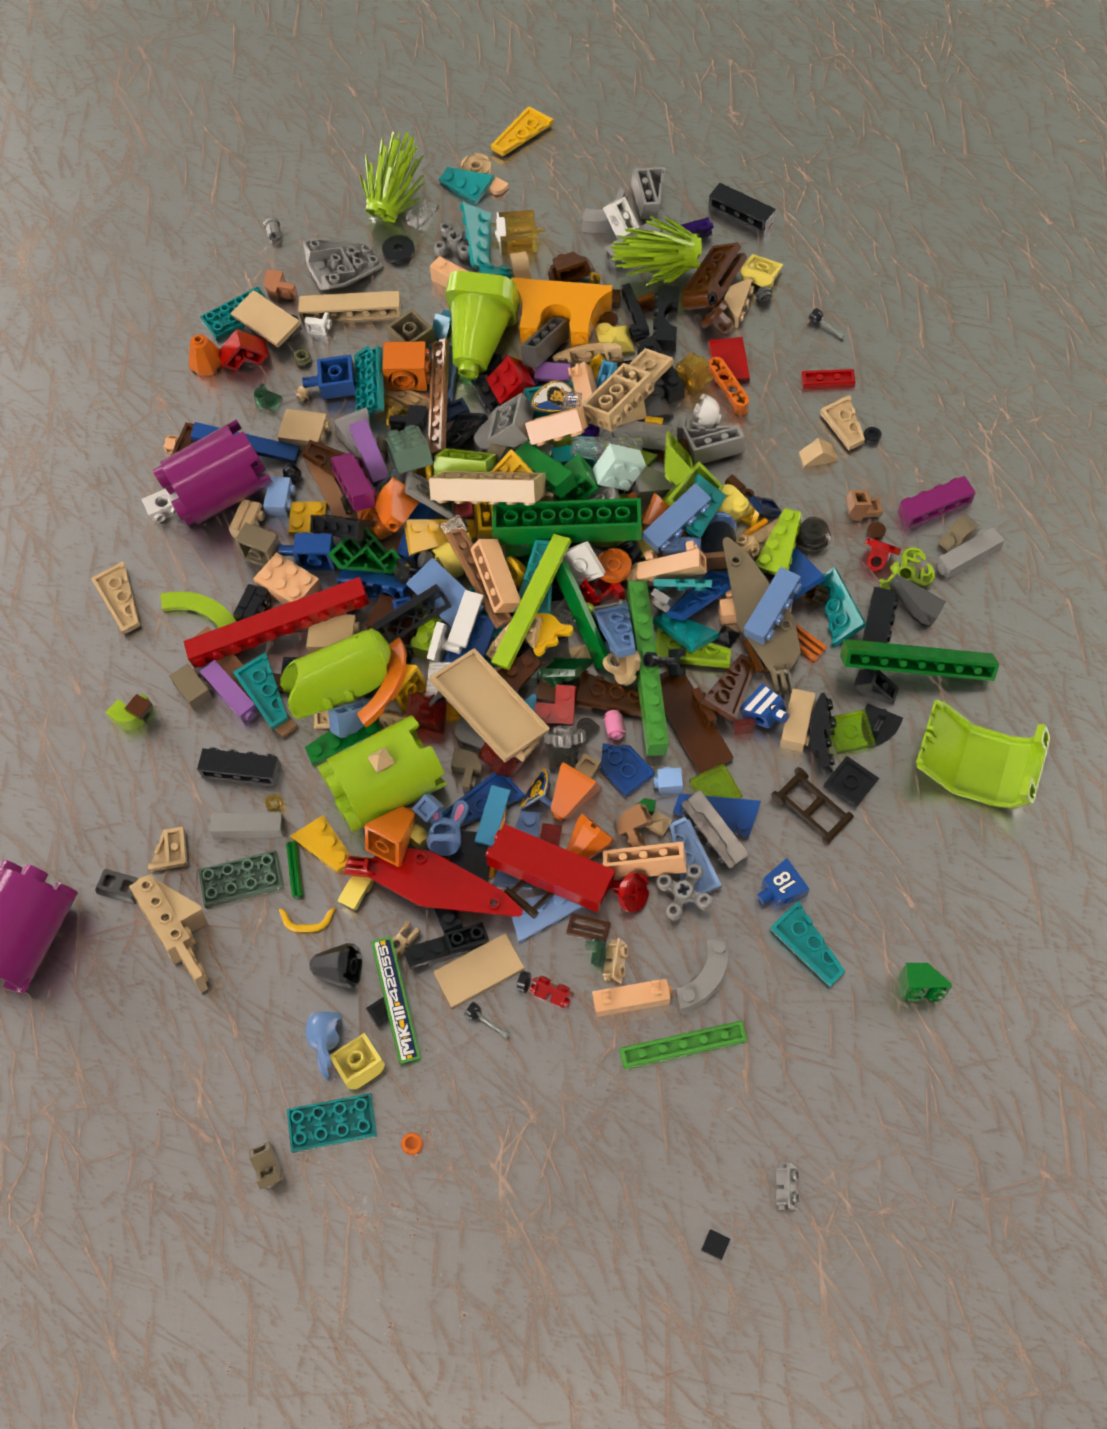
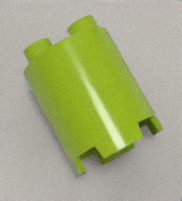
M412 715L327 758L325 763L317 766L322 779L335 798L334 802L340 814L346 820L352 833L361 828L365 829L366 823L401 806L406 807L420 800L424 794H431L447 785L446 781L441 778L445 773L432 746L424 747L415 729L420 726ZM385 747L395 764L377 773L367 756Z

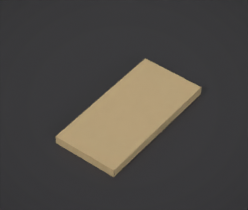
M475 648L430 676L429 681L504 762H507L550 730L545 722Z

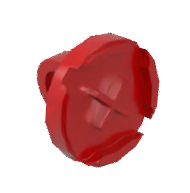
M870 537L866 538L864 543L872 546L867 564L873 571H882L886 567L891 553L899 556L901 548ZM875 557H880L882 560L879 567L873 565Z
M630 872L622 882L614 880L610 890L618 895L619 904L623 910L636 913L635 911H640L647 902L649 896L647 885H649V882L644 874Z

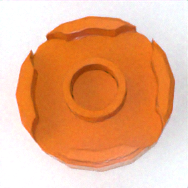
M611 548L598 555L597 558L606 571L604 576L599 577L601 580L607 583H618L630 575L632 562L627 552Z

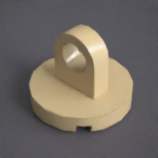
M635 650L636 654L617 658L615 653H610L603 659L604 668L614 674L618 684L628 686L635 681L637 677L635 673L636 670L639 671L641 663L638 651ZM610 660L614 661V666L611 664Z

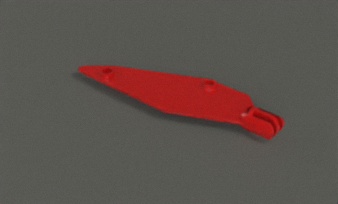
M407 848L400 867L377 856L368 858L347 855L344 875L370 878L420 907L520 917L523 914L522 908L503 890L430 850Z

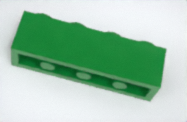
M526 441L515 451L534 473H545L546 488L559 498L564 497L577 486L574 472L569 468L563 467L558 460H553L548 453L540 451L536 445Z

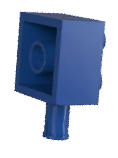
M351 354L317 359V376L302 377L303 387L319 386L323 399L355 395L356 392L355 366Z
M295 533L294 545H279L278 552L280 555L294 556L297 565L306 571H336L335 563L327 555L335 546L332 534Z

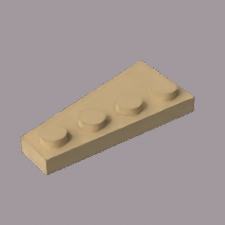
M122 561L92 577V582L122 633L125 635L140 627L125 563Z

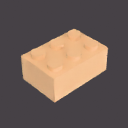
M583 406L532 419L525 423L530 443H536L537 446L547 444L551 439H554V442L565 439V437H568V434H571V437L580 435L585 432L584 429L589 427Z
M277 552L253 578L257 587L267 589L271 598L282 605L323 590L319 578Z

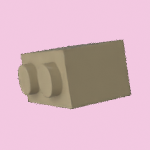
M186 664L169 676L193 710L213 698L209 692L212 690L206 680L202 682L200 679L202 676L196 668L192 669L189 664Z

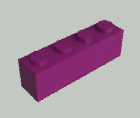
M352 452L331 457L333 473L354 512L374 507L375 499L377 498L376 490L371 488L370 479L366 478L364 469L360 468L358 458L355 459Z
M965 476L954 478L946 484H939L929 491H922L914 497L903 499L900 502L898 513L909 529L972 503L976 492Z

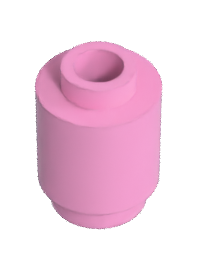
M619 710L606 712L604 723L607 736L613 740L623 738V735L626 734V728L622 714H620Z

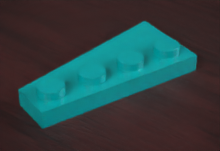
M462 202L460 210L463 211L462 221L466 226L465 236L469 242L470 263L472 268L478 270L479 264L489 263L491 213Z
M535 540L519 591L520 599H522L550 542L548 540ZM552 583L537 613L551 614Z
M833 567L823 574L826 580L820 584L828 589L829 600L826 602L825 610L829 617L830 623L828 624L832 632V644L838 646L844 639L850 638L865 628L867 624L841 575Z
M266 653L233 672L272 731L289 721Z
M799 900L770 927L769 930L829 987L844 975L845 970L832 950L824 942V938L813 925V921L806 914Z

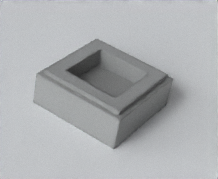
M680 414L677 426L678 438L683 439L682 427H686L687 414Z

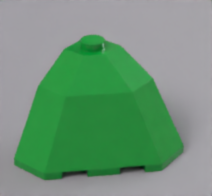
M364 527L363 540L343 538L327 554L339 569L391 574L404 563L393 548L386 550L368 527Z

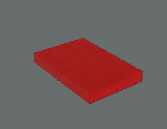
M743 337L709 340L711 358H722L739 383L750 382ZM723 375L720 377V379L727 380L729 379V377Z

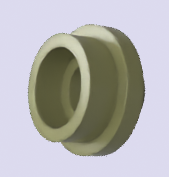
M305 349L296 351L294 356L295 363L301 366L307 365L311 361L310 353Z

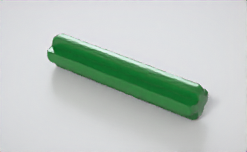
M296 841L286 843L291 894L293 898H301L303 896L298 844Z

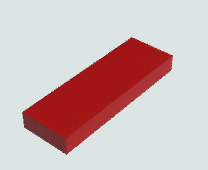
M854 369L802 371L801 373L803 389L855 387L856 384Z

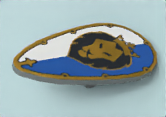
M555 380L541 387L534 394L530 405L539 412L558 413L575 408L577 398L569 385Z

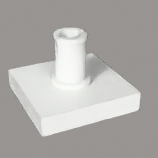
M588 541L569 548L562 561L568 562L578 585L582 584L584 578L588 582L604 576L606 572Z
M436 622L427 659L434 662H443L446 651L461 654L463 647L447 642L452 629L450 626Z

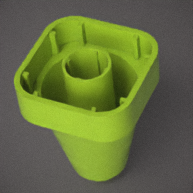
M454 271L449 274L445 293L452 321L453 364L459 368V375L473 379L477 378L479 373L486 371L505 328L514 326L517 323L520 299L516 283L505 276Z

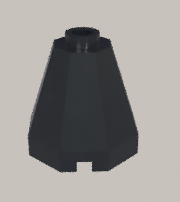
M345 943L317 953L310 961V971H312L314 976L341 987L355 988L356 985L354 983L360 981L363 965L362 959H358L357 954H361L360 948L354 943Z

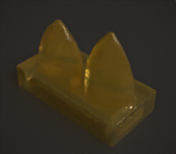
M384 394V411L390 407L387 413V425H390V415L402 416L403 414L407 416L408 409L404 405Z

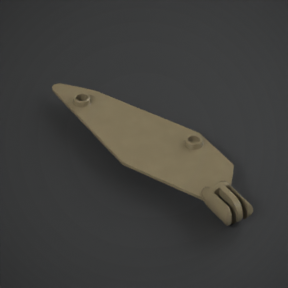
M726 537L722 543L738 627L744 634L743 628L770 583L751 556L732 539ZM787 609L783 614L782 623L776 625L773 638L770 641L767 640L765 645L747 638L771 673L774 692L778 695L779 686L781 694H787L785 678L788 691L792 693L793 685L790 670L801 654L795 620Z

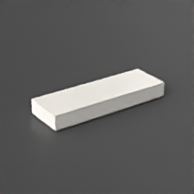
M465 590L447 640L449 644L466 648L484 598L483 595Z

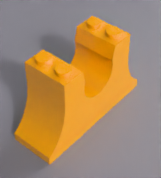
M511 277V280L517 285L520 299L519 312L522 315L519 327L521 345L553 316L568 319L571 348L590 344L594 329L601 321L602 315L606 312H612L613 309L612 285Z

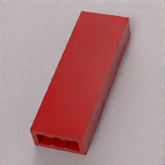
M504 824L502 830L497 831L493 846H489L485 854L487 866L520 880L522 879L529 884L598 913L614 881V869L507 824Z

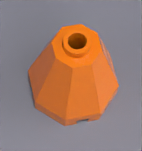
M194 335L190 339L189 368L192 372H196L199 377L214 376L219 368L220 370L223 368L219 348L205 335Z
M582 814L576 822L566 850L591 860L604 850L610 848L616 840Z

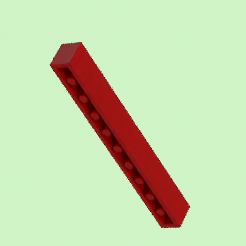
M360 577L187 639L183 641L187 658L194 668L202 667L213 660H221L226 656L240 653L251 647H257L259 644L273 641L276 638L292 634L300 629L309 628L314 624L328 621L333 617L344 615L355 609H361L369 605L370 602Z

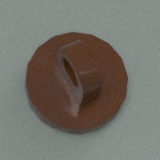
M721 300L713 310L702 318L700 325L705 329L712 323L721 333H729L733 328V323L723 312L728 303L725 300Z

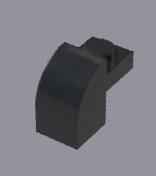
M409 405L407 416L390 415L391 431L405 430L407 426L415 425L423 433L428 421L427 406Z

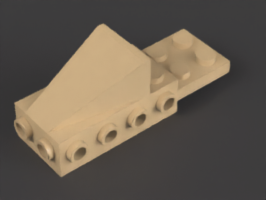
M645 348L629 365L623 363L581 404L584 407L587 422L613 432L619 425L645 419L647 414L644 400L654 391V383L674 364L673 358Z
M152 874L140 877L129 886L137 904L173 964L175 965L182 961L200 993L208 989L206 982L209 980L203 967L195 958L194 953L196 951L193 945L196 942L192 935L193 932L208 924L201 906L154 879Z

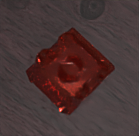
M420 692L409 693L406 717L412 715L420 726L418 728L444 734L447 702L443 701L430 707L429 702L435 694L428 698Z

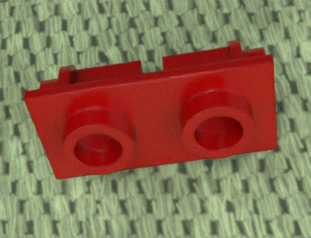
M541 975L532 979L533 982H536V984L532 983L529 989L532 995L546 1000L548 994H551L550 1003L561 1008L568 1007L570 1000L567 998L574 995L568 986L558 984L557 986L551 983V979Z

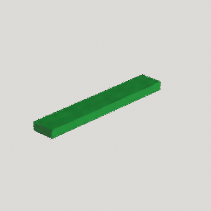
M562 562L555 577L596 669L601 670L604 668L603 659L609 653L568 562Z

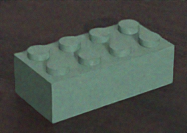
M410 425L405 427V430H392L388 432V435H384L390 456L399 474L434 464L429 445L418 426Z

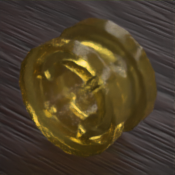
M270 794L266 797L265 806L269 812H279L282 810L284 804L280 795ZM277 800L278 805L274 804L272 807L270 802Z

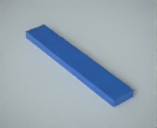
M195 422L191 433V440L198 441L216 431L219 427ZM245 434L257 455L295 464L299 446Z

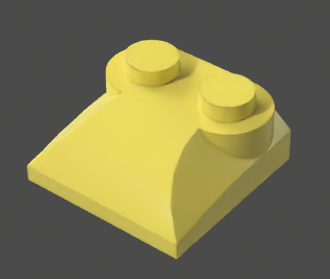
M752 254L742 266L741 278L743 280L752 278L753 284L759 285L760 288L764 286L770 288L773 286L774 280L784 264Z
M600 323L594 329L597 343L621 345L623 355L635 353L628 325L611 326L609 323Z
M724 485L721 492L726 497L717 512H725L731 515L737 524L742 518L751 514L753 508L748 499L733 485Z
M365 1033L330 1055L332 1063L348 1089L362 1087L381 1074L385 1065Z

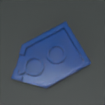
M603 743L600 770L625 797L630 796L655 775V771L630 745L616 746Z

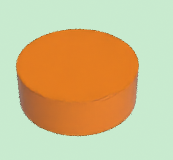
M411 1132L402 1138L401 1147L407 1155L414 1156L422 1151L423 1140L420 1135Z

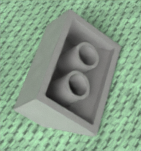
M522 393L494 410L487 439L489 443L516 447L528 441L529 436L525 423L533 419L534 409L530 405L531 402Z

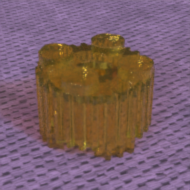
M693 352L675 366L676 372L685 384L686 391L690 394L698 392L714 378L713 374L708 370L709 362H707L704 356L699 357Z

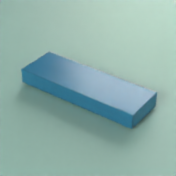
M491 785L476 834V843L493 846L495 835L500 829L510 790Z

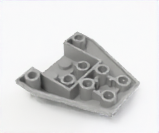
M325 239L303 242L307 267L320 290L345 287L383 268L382 262L370 243Z

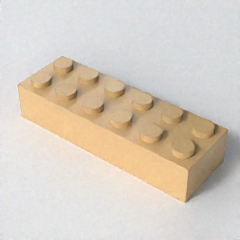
M441 471L429 478L430 500H437V503L454 501L456 504L465 503V501H471L472 504H481L483 501L489 502L492 505L499 504L500 502H506L507 505H515L517 502H524V505H534L535 502L546 495L545 473Z

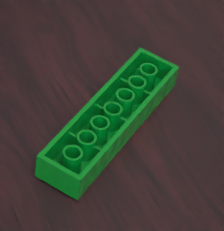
M641 498L538 501L534 505H524V502H517L515 505H507L506 503L494 504L492 536L493 539H498L500 545L534 544L535 540L550 541L553 534L570 538L571 543L587 541L642 540Z

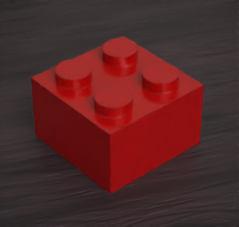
M509 355L486 378L500 405L520 393L524 395V388L536 386L526 367L522 365V361Z

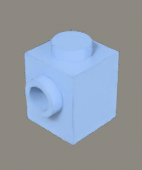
M667 766L657 769V776L654 777V788H658L659 795L682 793L681 767L672 768Z

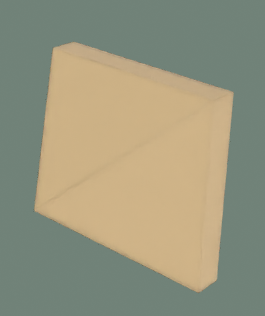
M385 747L367 756L377 773L395 764Z

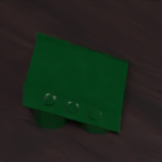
M553 657L554 661L546 668H540L541 678L554 688L556 685L577 678L594 662L589 658Z

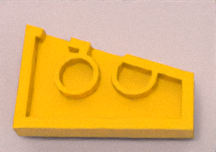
M324 815L290 835L292 840L299 843L304 849L311 852L336 873H340L345 869L347 855H351Z

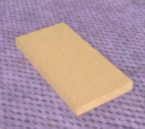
M254 290L231 312L234 318L278 348L301 325L298 319Z
M505 933L435 970L433 974L453 1009L524 971L525 968Z

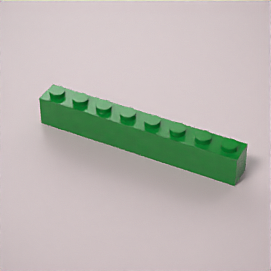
M844 639L840 653L844 667L995 681L1000 665L993 653Z

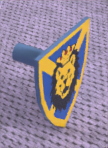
M544 768L528 788L520 810L537 800H541L551 808L553 800L547 796L551 784L549 783V773Z

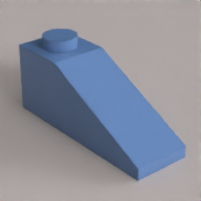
M373 697L328 710L330 732L340 738H345L349 734L360 730L364 725L357 712L366 706Z

